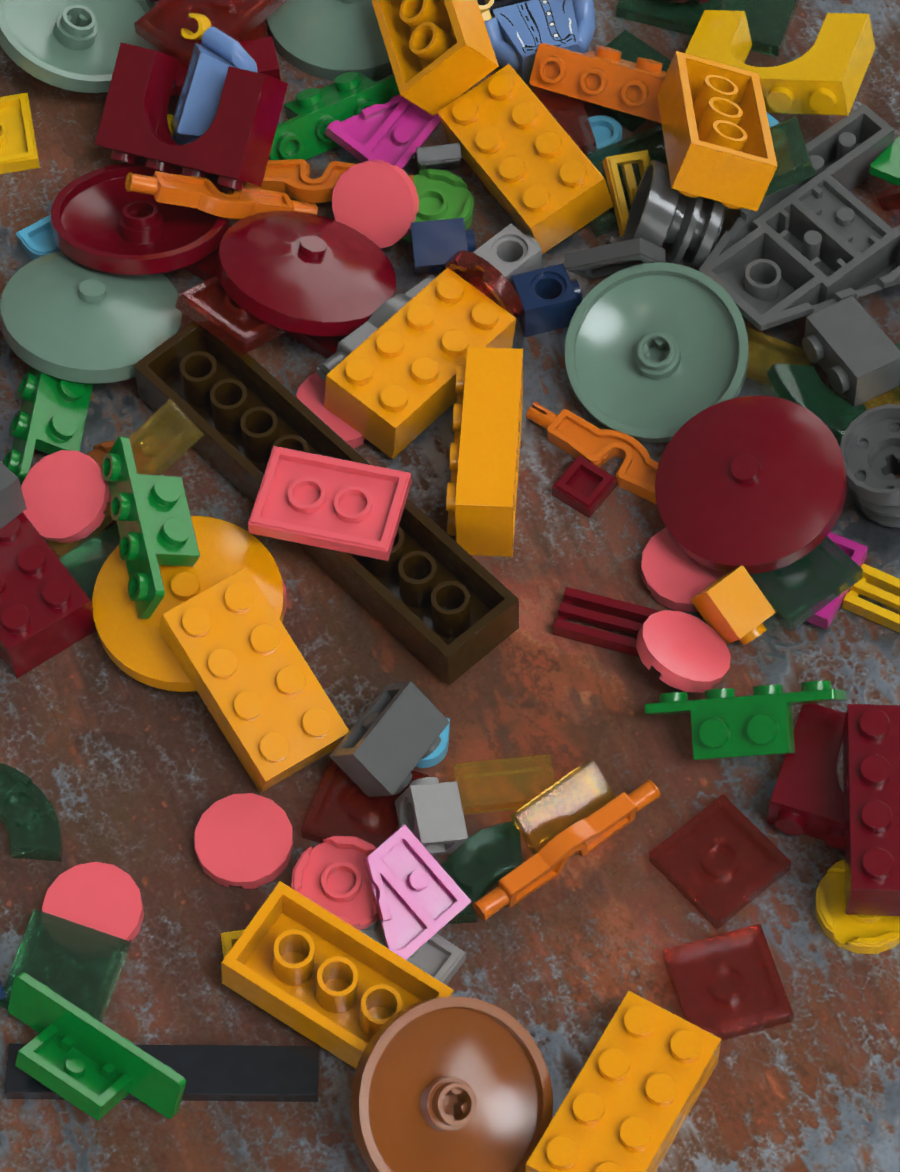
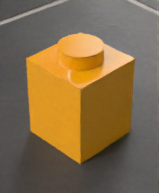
M743 565L729 573H725L690 599L706 623L714 628L726 645L739 640L744 646L767 630L762 622L776 613Z

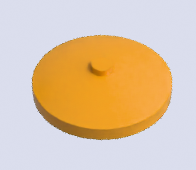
M191 516L200 557L193 567L159 565L165 595L149 619L138 618L135 601H132L129 597V574L126 561L120 557L119 545L108 556L94 585L92 596L93 618L104 650L110 659L127 675L141 683L162 690L176 692L197 691L159 630L162 614L245 567L249 569L280 621L283 622L285 611L283 583L273 556L260 540L231 522L206 516Z

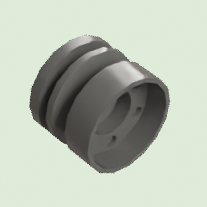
M655 160L651 161L634 196L623 241L642 238L660 247L666 242L668 243L667 263L679 264L684 256L683 266L699 271V268L707 259L718 240L724 221L725 206L716 200L701 196L691 198L675 189H671L668 165Z
M884 404L866 410L850 423L841 438L840 449L846 468L847 481L856 506L869 520L885 527H900V478L896 479L895 477L900 474V405Z

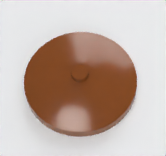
M460 996L437 997L414 1003L388 1019L373 1035L362 1053L354 1074L350 1104L353 1132L360 1153L371 1172H526L527 1161L552 1121L553 1092L546 1062L529 1032L514 1017L496 1005L483 1000Z

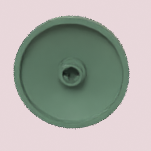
M0 0V45L20 68L33 77L65 90L83 93L108 92L120 43L159 51L158 40H162L163 33L156 34L152 9L157 7L154 3H150V0Z
M371 0L266 1L268 32L270 37L272 36L274 46L286 61L299 70L331 81L347 72H360L370 79L393 72Z
M57 251L27 263L10 278L1 296L0 324L3 336L12 351L36 370L67 381L92 384L111 383L134 378L133 365L181 330L182 305L175 287L162 273L149 275L107 273L86 267L69 258L62 251Z
M654 262L634 265L622 269L601 281L585 296L577 307L571 319L565 340L567 375L573 392L584 410L605 429L626 433L639 442L644 443L670 442L674 434L699 412L722 401L737 398L743 387L749 364V343L746 326L734 300L721 285L709 276L693 268L674 263Z

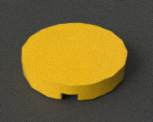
M845 859L836 862L827 870V874L818 885L814 899L815 917L823 933L838 947L856 954H879L896 947L900 943V916L846 914Z

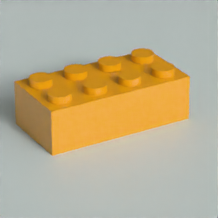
M371 0L400 95L432 116H435L439 110L456 100L499 67L477 0Z
M676 51L657 95L671 189H675L691 198L701 196L716 200L731 209L745 208L757 212L778 167L759 74Z
M510 64L437 112L451 144L460 143L462 158L523 234H530L536 239L542 249V255L613 207L605 178Z
M447 267L326 375L324 407L362 434L364 438L390 458L394 459L457 401L456 370L457 365H466L467 346L512 348L517 318Z
M467 346L466 365H457L456 393L458 395L457 403H454L453 431L455 433L454 443L451 442L450 446L451 482L447 484V534L449 536H456V542L470 555L513 557L523 410V349Z
M247 567L162 614L159 626L161 634L260 793L335 750L349 732V729Z
M279 881L221 962L222 984L355 1069L373 1035L393 1015L414 1003L437 997H453L454 993L452 988Z
M628 991L527 1161L526 1172H656L718 1063L721 1038Z

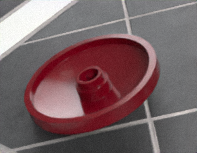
M135 162V165L121 163L88 172L65 186L56 196L51 208L52 234L57 246L63 253L86 267L122 275L164 273L184 268L204 259L220 246L223 235L229 229L230 218L215 216L196 208L160 203L155 200L153 195L127 192L125 181L129 172L154 176L156 170L146 168V162ZM172 166L170 174L180 175L182 168ZM207 177V179H209L220 192L224 193L222 188L219 185H217L216 182H214L211 178Z
M271 211L241 219L233 224L223 235L216 260V272L222 287L241 308L268 324L305 335L343 336L351 334L367 322L383 303L394 296L396 288L394 268L385 253L373 241L343 223L304 212Z
M761 395L743 396L722 401L704 409L688 420L667 444L658 464L655 479L657 507L672 540L685 554L709 568L727 573L741 565L745 567L749 574L769 572L790 565L810 553L826 538L841 514L847 491L846 468L841 449L827 425L810 410L795 402Z

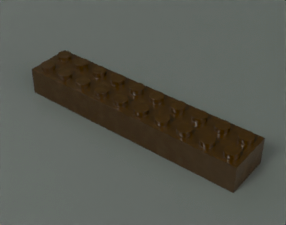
M204 313L133 365L139 397L254 504L273 446L371 465ZM408 498L388 561L297 543L448 685H451L519 628V599Z

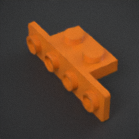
M541 43L537 48L529 83L535 87L661 123L657 95L667 72L661 70L662 63L651 59L638 57L636 63L620 59L622 52L609 47L597 46L596 51L579 53L551 44Z

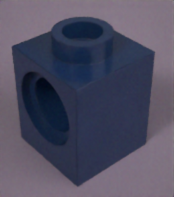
M464 218L413 222L410 224L414 275L443 272L447 267H453L457 270H466L468 268V257H472V252L476 250L474 230H465Z
M564 263L512 276V305L524 337L569 327L577 306L582 302V294L578 281L576 279H569Z

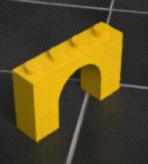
M704 10L685 53L759 74L767 113L849 116L875 51V42L870 14L827 13L814 45L804 55L779 66L755 67L744 64L752 47L745 11Z

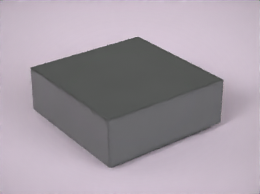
M460 143L416 148L415 152L417 170L457 168L462 159Z

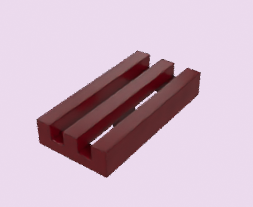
M566 587L563 602L560 603L558 609V617L555 618L553 624V635L639 657L636 649V639L611 632L618 630L637 635L651 614L657 613L658 610ZM568 618L595 624L597 628L607 631L568 622Z

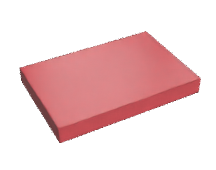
M273 446L248 522L249 533L388 561L412 483L411 473Z

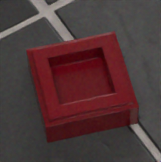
M578 455L553 484L552 496L590 518L616 488L617 478Z

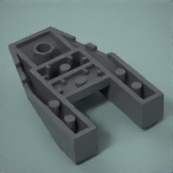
M865 104L859 106L849 116H845L777 165L778 167L758 211L742 208L740 216L729 232L725 231L699 268L700 272L712 278L725 289L736 303L741 314L760 331L815 313L852 295L856 299L900 284V225L893 229L850 192L872 176L869 173L870 164L893 143L895 129Z

